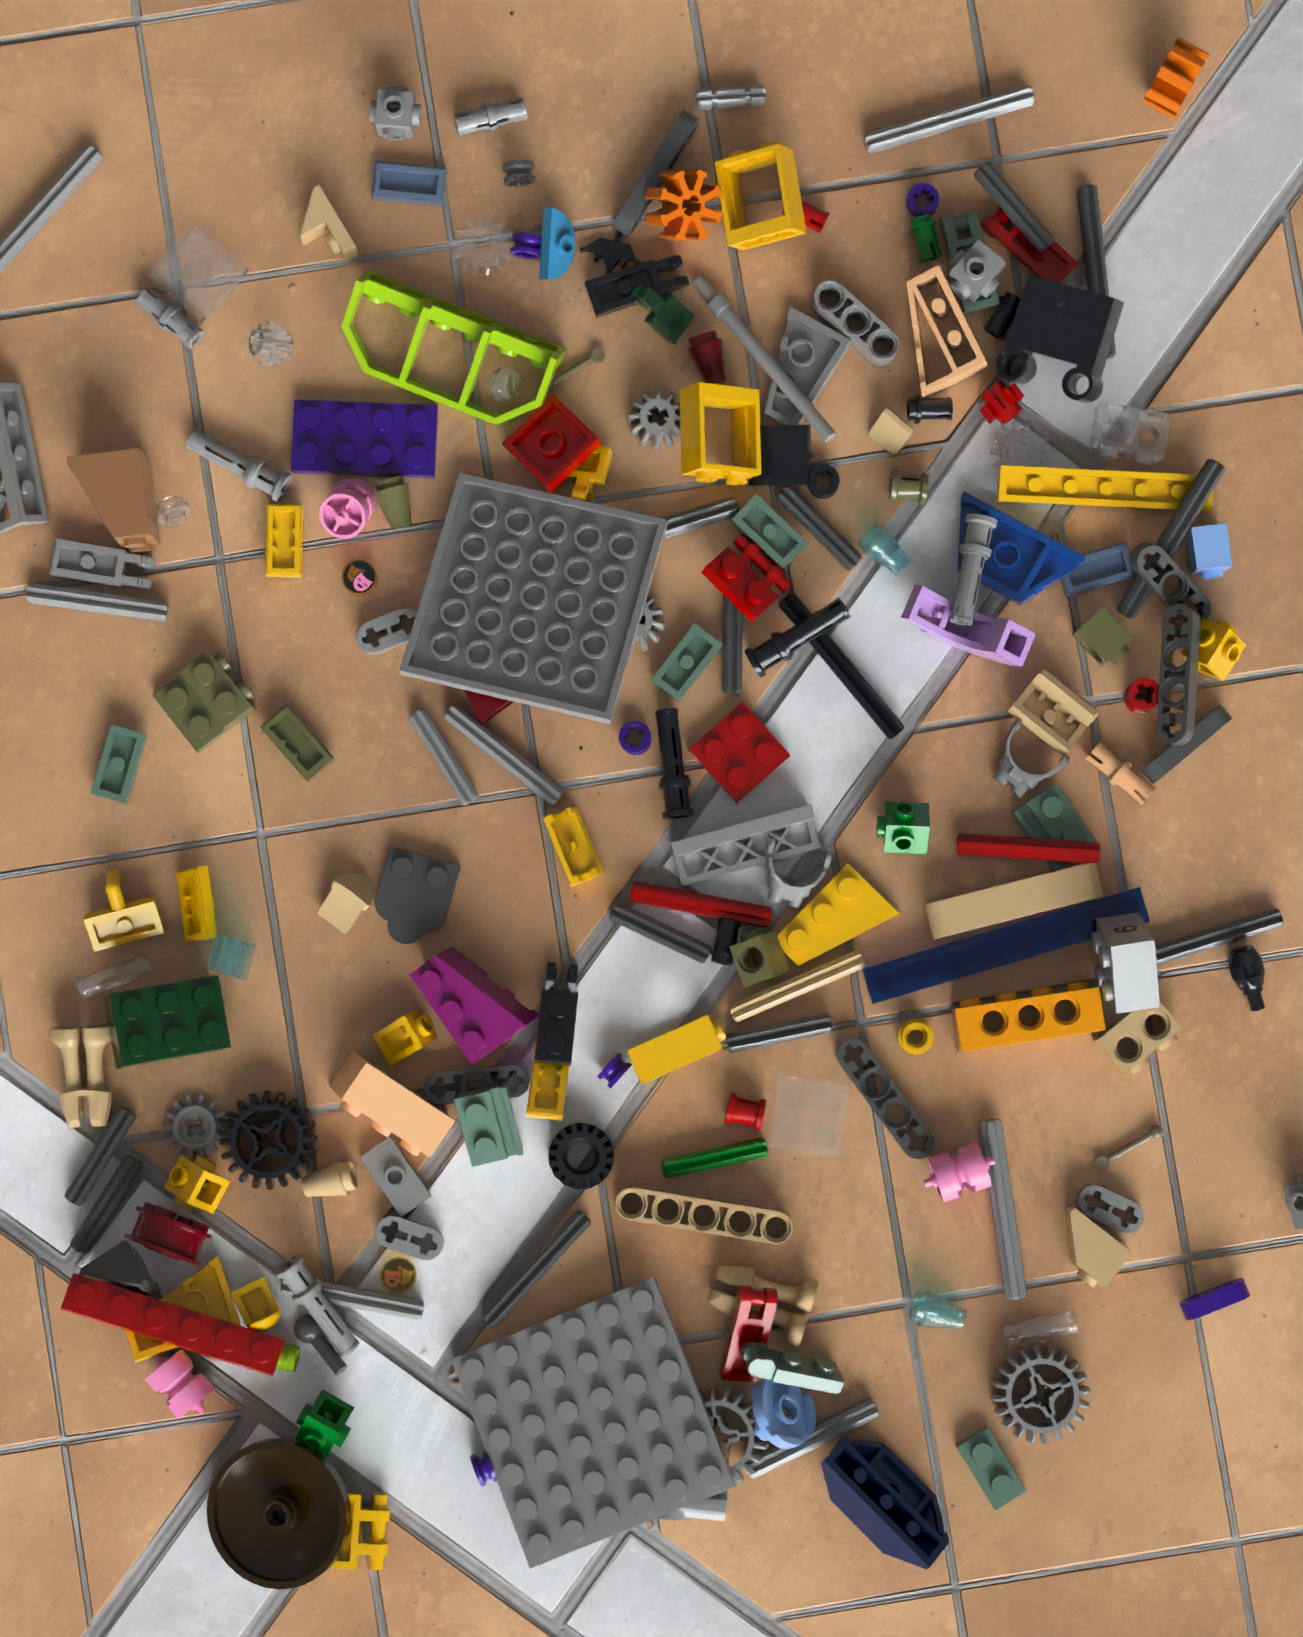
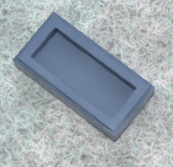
M376 161L372 198L443 206L447 169Z
M1124 542L1082 554L1085 556L1083 564L1061 578L1065 597L1135 578L1136 574L1130 564V553L1127 543Z

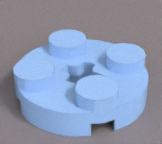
M764 1379L752 1387V1408L756 1420L755 1432L757 1436L763 1441L769 1440L773 1445L782 1449H791L804 1444L807 1441V1436L814 1432L816 1426L815 1406L809 1393L803 1395L797 1386L772 1382V1380ZM782 1409L787 1411V1417L784 1415Z

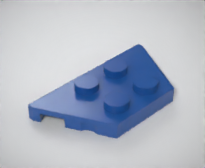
M965 491L961 496L959 549L960 544L965 542L968 524L965 522L967 514H981L998 520L997 527L992 530L989 548L992 550L991 557L984 563L980 584L1022 605L1083 564L1085 556ZM960 551L958 552V572L961 571L963 559Z

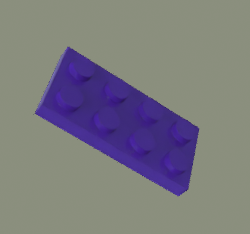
M294 400L292 473L386 477L402 475V477L435 478L438 405Z

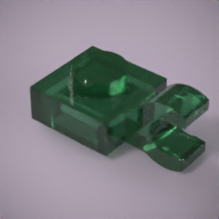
M639 284L630 295L637 303L650 311L644 321L668 343L675 344L695 317L673 294L665 292L660 298L650 287L645 289Z

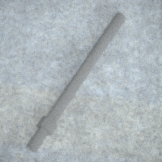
M704 275L698 276L692 284L708 302L707 308L716 318H721L820 437L825 442L832 440L837 433L732 310L733 304L724 293L719 294Z

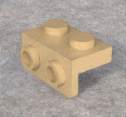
M1041 669L1007 711L1063 757L1098 715V712L1090 706L1088 701L1076 695L1058 677L1050 674L1045 669Z

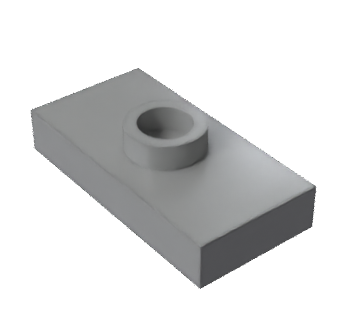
M391 1136L360 1157L401 1217L432 1196Z

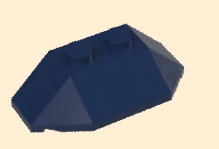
M844 1436L821 1462L830 1500L882 1553L924 1569L931 1567L949 1544L948 1535L944 1532L943 1518L937 1497L884 1443L852 1439L851 1437Z

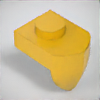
M266 1276L231 1292L247 1328L259 1332H268L281 1318L282 1310Z

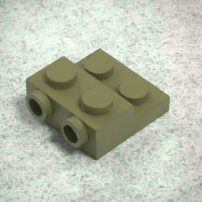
M209 650L179 671L181 673L179 676L153 695L197 753H200L255 710L249 702L255 698L242 680L237 684L234 683L227 674L232 670V667L220 652L213 656Z

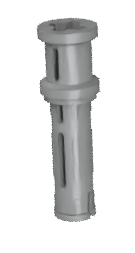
M194 429L186 442V449L243 478V483H245L246 487L260 489L271 495L272 501L276 503L283 499L291 485L292 474L288 472L283 474L266 465V460L262 458H255L253 460L228 445L202 433L199 429ZM211 448L214 449L215 451H217V452H219V453H221V454L227 456L228 458L232 459L233 462L230 461V460H228L227 458H225V457H223V456H221V455L215 453L214 451L211 450Z
M981 514L966 515L965 522L968 524L965 542L960 544L959 549L963 559L950 622L963 626L973 625L982 570L985 561L991 557L992 550L989 548L992 530L997 527L998 520Z
M295 1254L287 1258L276 1268L274 1275L278 1279H283L293 1293V1301L305 1306L319 1328L338 1351L340 1357L353 1352L358 1347L359 1341L353 1336L339 1314L321 1292L323 1287L320 1279L314 1278L303 1264L304 1257L302 1254Z

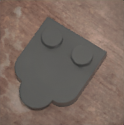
M390 847L375 899V908L377 913L388 921V932L395 941L402 944H410L418 940L423 931L432 932L442 927L447 918L461 866Z

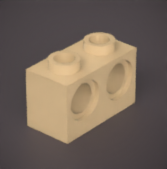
M1160 1002L1159 1008L1126 1012L1095 1037L1093 1041L1120 1074H1126L1130 1071L1134 1075L1150 1062L1147 1056L1158 1048L1162 1052L1178 1039L1175 1033L1182 1027ZM1150 1015L1157 1016L1162 1024L1160 1032L1155 1036L1150 1035L1145 1029V1021ZM1122 1038H1128L1134 1046L1133 1054L1127 1059L1122 1058L1117 1052V1044Z

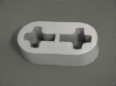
M401 608L364 623L357 631L358 645L362 651L369 655H379L407 644L410 634H406L404 629L392 633L391 629L401 625L400 618L403 616H407L409 620H414L417 612L411 608ZM370 629H374L376 634L384 631L389 633V635L378 639L379 646L374 648L371 643L364 644L363 641L368 638L367 631Z
M1093 1184L1082 1187L1077 1193V1208L1082 1214L1124 1233H1133L1143 1224V1210L1132 1200ZM1095 1191L1099 1192L1098 1199L1108 1204L1106 1210L1099 1207H1093L1091 1211L1087 1210L1088 1203L1084 1201L1085 1195H1093ZM1128 1206L1132 1208L1131 1214L1135 1216V1221L1133 1223L1127 1222L1123 1227L1120 1225L1122 1219L1112 1214V1210L1115 1207L1126 1211Z
M398 1215L384 1217L376 1227V1237L381 1245L421 1260L434 1259L443 1249V1236L437 1229ZM393 1221L399 1223L398 1230L408 1234L407 1240L395 1237L393 1242L388 1241L387 1233L383 1232V1227L390 1226ZM427 1233L433 1235L432 1241L437 1243V1248L430 1249L427 1254L421 1252L422 1245L411 1241L413 1236L424 1238Z

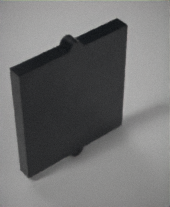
M811 425L760 426L761 475L750 478V486L810 485V458L814 456V453L811 451Z

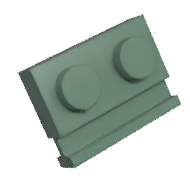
M1056 783L1011 813L1028 838L1097 842ZM1045 860L1052 872L1068 863Z
M506 1083L492 1088L485 1087L454 1095L472 1167L507 1159L509 1156L517 1154L518 1156L523 1155V1146Z

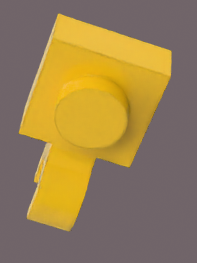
M599 446L568 476L571 481L576 482L571 498L593 503L594 484L605 485L613 454L609 447Z

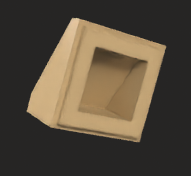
M886 408L868 435L891 455L895 456L911 438L914 428L890 408Z

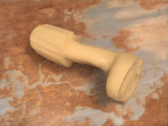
M108 1024L82 1028L86 1052V1087H83L79 1065L80 1027L50 1028L49 1039L59 1047L64 1063L65 1092L59 1094L68 1128L83 1127L84 1099H89V1116L92 1127L106 1126L112 1101V1091L105 1088L102 1065L104 1047L107 1042L111 1041Z
M719 1265L715 1275V1279L723 1281L732 1287L733 1285L738 1287L739 1285L751 1286L752 1290L763 1291L764 1288H776L779 1301L789 1303L807 1312L811 1310L819 1284L818 1281L813 1279L804 1280L798 1286L777 1284L754 1276L753 1268L734 1265ZM711 1289L708 1302L720 1311L733 1317L736 1296L728 1291ZM751 1305L750 1311L760 1312L761 1306ZM776 1307L772 1323L785 1331L786 1340L790 1345L799 1347L808 1315Z

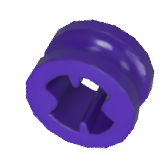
M920 183L915 185L910 190L906 200L908 212L913 217L927 214L932 216L939 204V194L930 184ZM921 193L928 195L927 200L932 199V204H927L925 209L918 208V202L914 203L913 198H919Z
M526 233L512 235V241L515 243V246L510 248L511 255L522 259H540L541 251L539 246H541V237Z
M630 721L624 724L619 732V742L623 750L628 754L641 755L650 748L652 742L651 733L644 723ZM638 729L639 734L642 731L645 733V738L640 740L641 746L633 747L632 742L629 745L625 742V739L630 737V730Z
M620 1053L597 1076L600 1080L606 1079L608 1081L607 1086L610 1089L632 1065L630 1062H623Z
M483 1450L481 1456L470 1455L474 1472L481 1487L485 1486L486 1481L489 1479L494 1480V1482L497 1481L491 1460L485 1450Z

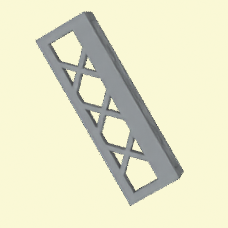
M0 382V469L2 473L0 483V533H5L21 525H42L49 522L21 383ZM5 503H8L11 519L5 521L3 509Z
M811 804L671 842L670 846L682 887L766 864V856H761L750 849L756 836L759 835L774 836L778 841L772 852V862L820 849L821 845L813 821L815 817ZM806 823L811 843L797 847L784 839L792 826ZM786 828L781 837L772 833L773 831ZM751 838L746 847L737 842ZM731 843L743 850V853L737 864L727 866L715 859L721 846ZM781 844L791 848L777 852ZM716 848L712 856L703 852L708 849ZM697 853L709 860L702 873L687 877L682 861L683 856ZM747 853L755 857V859L742 862ZM712 862L721 867L708 871Z

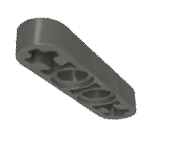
M685 110L680 113L618 213L613 228L628 237L632 234L652 200L644 198L646 189L648 187L660 188L663 181L662 178L658 177V174L673 168L699 123L698 118Z
M1175 604L1167 609L1164 614L1162 628L1157 734L1162 741L1175 746H1182L1188 743L1193 737L1195 729L1201 621L1198 612L1184 604ZM1182 616L1188 617L1187 623H1183L1181 627L1176 625L1177 619H1181ZM1184 636L1187 637V641L1174 640V637L1182 638ZM1184 647L1187 651V659L1183 665L1176 667L1172 661L1173 653L1178 648ZM1182 683L1185 687V695L1181 701L1174 703L1170 697L1171 689L1174 685ZM1170 708L1183 710V713H1170ZM1176 723L1180 724L1182 727L1181 731H1177L1175 734L1170 733V727L1176 726Z
M856 1038L842 1041L836 1050V1059L902 1151L914 1159H923L929 1156L935 1146L932 1133L868 1046L862 1040ZM847 1045H850L852 1048L858 1046L861 1048L862 1052L858 1056L864 1065L869 1060L874 1064V1067L864 1070L858 1079L853 1074L854 1071L859 1070L858 1066L853 1061L846 1063L843 1059L847 1054L844 1049ZM872 1073L882 1076L885 1084L884 1089L875 1095L868 1093L864 1087L865 1078ZM892 1103H900L905 1107L906 1117L899 1124H893L887 1120L886 1109ZM912 1119L917 1123L916 1126L911 1127L915 1135L922 1136L924 1134L927 1138L923 1143L926 1148L923 1152H920L918 1149L912 1151L909 1149L908 1146L912 1143V1140L906 1132L901 1137L896 1133L897 1130L907 1127Z

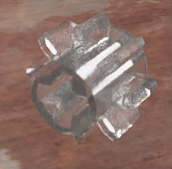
M267 321L266 324L259 323L258 328L251 332L249 350L253 356L259 357V365L275 367L276 363L283 364L284 359H288L292 354L294 346L293 337L289 331H283V323Z

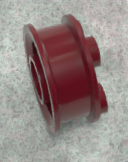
M148 1202L144 1203L143 1208L136 1207L135 1210L140 1214L132 1233L125 1234L124 1238L175 1260L180 1259L200 1267L201 1263L197 1260L204 1240L212 1238V1235L207 1233L210 1226L177 1215L176 1212Z

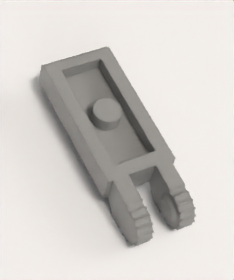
M55 539L49 574L51 576L116 587L125 585L148 590L151 588L152 581L144 577L124 575L126 563L142 568H154L156 559L130 554L127 550Z

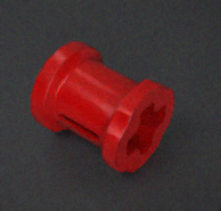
M1150 678L1137 679L1125 690L1123 698L1125 706L1130 711L1139 714L1148 712L1158 704L1159 685ZM1147 690L1150 696L1145 699L1146 701L1141 700L1138 702L1135 695L1139 691Z
M731 1092L724 1124L730 1125L731 1122L753 1126L754 1130L760 1131L766 1100L760 1099L758 1102L739 1098L736 1093Z

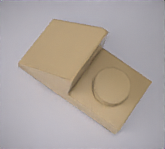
M320 185L312 190L300 238L303 245H306L329 232L324 237L335 255L341 252L345 260L348 261L358 255L356 245Z

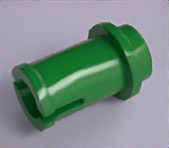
M930 214L911 219V227L908 230L914 234L920 262H927L928 259L932 261L942 257L943 254L934 226L937 224L936 220H932Z

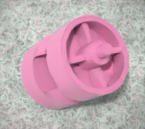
M347 478L338 482L320 507L319 518L323 528L332 536L342 539L351 538L360 533L376 507V497L372 488L364 481L356 478Z
M976 1141L957 1148L956 1156L952 1157L948 1152H942L927 1158L931 1174H929V1179L924 1180V1184L926 1187L933 1185L934 1188H937L943 1203L959 1198L962 1195L963 1188L974 1192L992 1186L988 1170L990 1165L995 1164L994 1158L986 1159L985 1156H982Z
M181 1349L170 1359L168 1357L163 1358L161 1355L155 1356L154 1359L158 1363L156 1365L157 1370L147 1377L145 1381L155 1393H168L169 1397L166 1403L169 1405L168 1409L173 1415L179 1419L190 1409L192 1411L196 1409L200 1415L206 1411L202 1405L204 1403L203 1398L215 1387L205 1375H193L191 1373L193 1364L186 1352Z

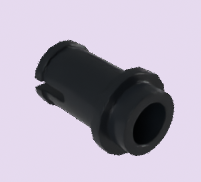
M1006 292L1004 297L1000 296L998 298L1000 304L987 325L983 328L987 333L1000 340L1005 338V334L1013 323L1020 301L1018 296L1010 292Z
M915 395L914 399L907 400L908 420H914L915 424H919L921 420H952L953 402L951 397L920 398L919 395Z
M718 919L714 948L709 953L712 955L711 962L732 966L733 956L729 947L737 944L739 928L741 927L740 922Z

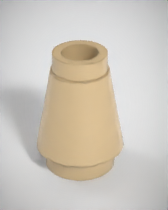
M340 1159L309 1175L303 1176L301 1183L307 1198L313 1196L350 1195L352 1190L358 1189V1176L352 1161L344 1162Z

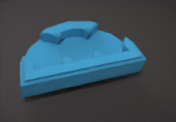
M543 207L539 279H553L567 272L571 265L575 252V235L570 221L562 211L553 207Z

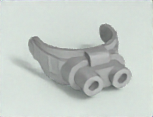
M1016 720L1011 725L1010 732L1006 736L1004 755L998 763L1000 768L993 778L1004 786L1007 782L1012 785L1010 791L1022 798L1028 788L1033 790L1042 779L1050 778L1056 774L1058 770L1067 765L1070 758L1066 754L1060 759V763L1055 769L1042 775L1029 774L1021 770L1013 762L1009 747L1012 735L1020 728L1022 723L1020 720Z
M769 836L766 841L765 856L770 873L768 886L771 888L767 898L776 903H781V900L785 899L788 900V905L800 908L803 898L808 897L811 888L815 887L823 879L832 860V852L829 850L825 851L820 865L810 875L801 878H788L779 874L773 867L772 852L776 837Z

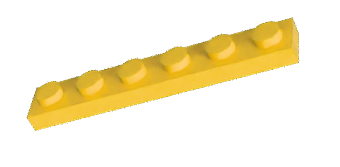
M999 465L996 501L1177 510L1198 474ZM1213 491L1201 511H1212Z

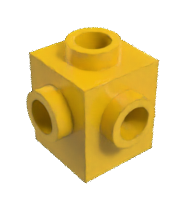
M1204 618L1201 620L1199 672L1225 681L1246 647V644L1236 635L1238 630L1233 625L1223 620H1219L1218 623ZM1184 648L1181 655L1187 659V651Z
M181 1155L175 1167L171 1170L164 1188L176 1195L173 1200L176 1204L190 1211L197 1207L213 1214L231 1181L214 1171L217 1165L212 1161L197 1155L195 1161Z

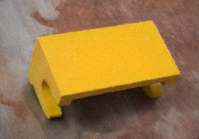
M569 807L563 812L551 814L543 818L571 887L604 874L577 807Z

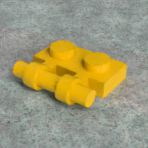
M347 1492L351 1508L350 1532L341 1555L330 1568L357 1569L358 1555H369L368 1568L371 1570H383L384 1555H388V1543L385 1542L386 1522L390 1521L391 1511L387 1509L388 1494H373L372 1508H362V1493ZM361 1521H371V1536L368 1542L359 1541Z

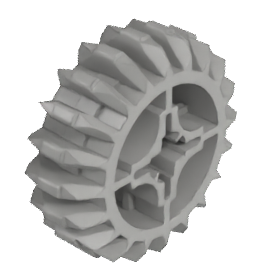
M1034 1343L1031 1348V1356L1028 1355L1024 1347H1019L1018 1353L1021 1360L1017 1362L1012 1355L1008 1354L1006 1360L1012 1367L1007 1370L999 1365L996 1370L1001 1375H1004L1005 1378L1003 1381L993 1379L991 1382L994 1387L1002 1389L1001 1393H993L990 1396L994 1402H1003L1002 1405L994 1409V1413L997 1416L1008 1414L1001 1423L1005 1429L1016 1423L1013 1429V1435L1016 1438L1022 1436L1024 1431L1027 1430L1026 1441L1028 1443H1034L1036 1435L1039 1433L1041 1442L1048 1444L1049 1432L1053 1433L1056 1440L1061 1441L1063 1440V1434L1060 1428L1064 1426L1067 1431L1073 1433L1075 1428L1069 1421L1073 1417L1079 1422H1083L1085 1419L1076 1410L1078 1406L1089 1408L1090 1405L1088 1401L1079 1399V1395L1090 1393V1387L1085 1385L1078 1386V1383L1084 1381L1087 1375L1083 1371L1073 1374L1079 1366V1362L1076 1359L1064 1364L1068 1357L1067 1351L1061 1350L1054 1358L1055 1347L1048 1344L1044 1355H1041L1040 1345ZM1048 1364L1055 1366L1065 1377L1059 1380L1045 1381L1041 1378L1034 1365ZM1024 1370L1027 1386L1022 1393L1017 1395V1398L1012 1399L1013 1384L1018 1375ZM1035 1381L1044 1389L1047 1386L1050 1388L1044 1394L1046 1407L1037 1398L1034 1401L1031 1400L1032 1396L1037 1393ZM1069 1388L1067 1404L1061 1414L1056 1417L1054 1401L1057 1396L1064 1393L1065 1389ZM1038 1407L1041 1414L1044 1415L1046 1422H1028L1022 1419L1016 1410Z
M710 1387V1399L708 1400L703 1391L700 1390L706 1408L710 1407V1418L714 1428L718 1426L722 1433L737 1434V1436H732L728 1440L723 1441L725 1446L722 1449L728 1464L731 1444L734 1441L749 1439L744 1456L735 1465L730 1466L734 1480L738 1484L742 1483L744 1479L740 1470L743 1468L747 1474L753 1475L756 1470L749 1462L753 1460L761 1464L764 1461V1457L756 1453V1449L764 1450L769 1447V1443L758 1441V1436L755 1432L756 1420L750 1413L753 1410L752 1401L746 1407L742 1405L746 1395L744 1392H739L735 1400H732L731 1387L724 1388L722 1398H719L717 1387ZM721 1406L730 1408L738 1413L744 1420L747 1428H733L729 1426L724 1414H722Z

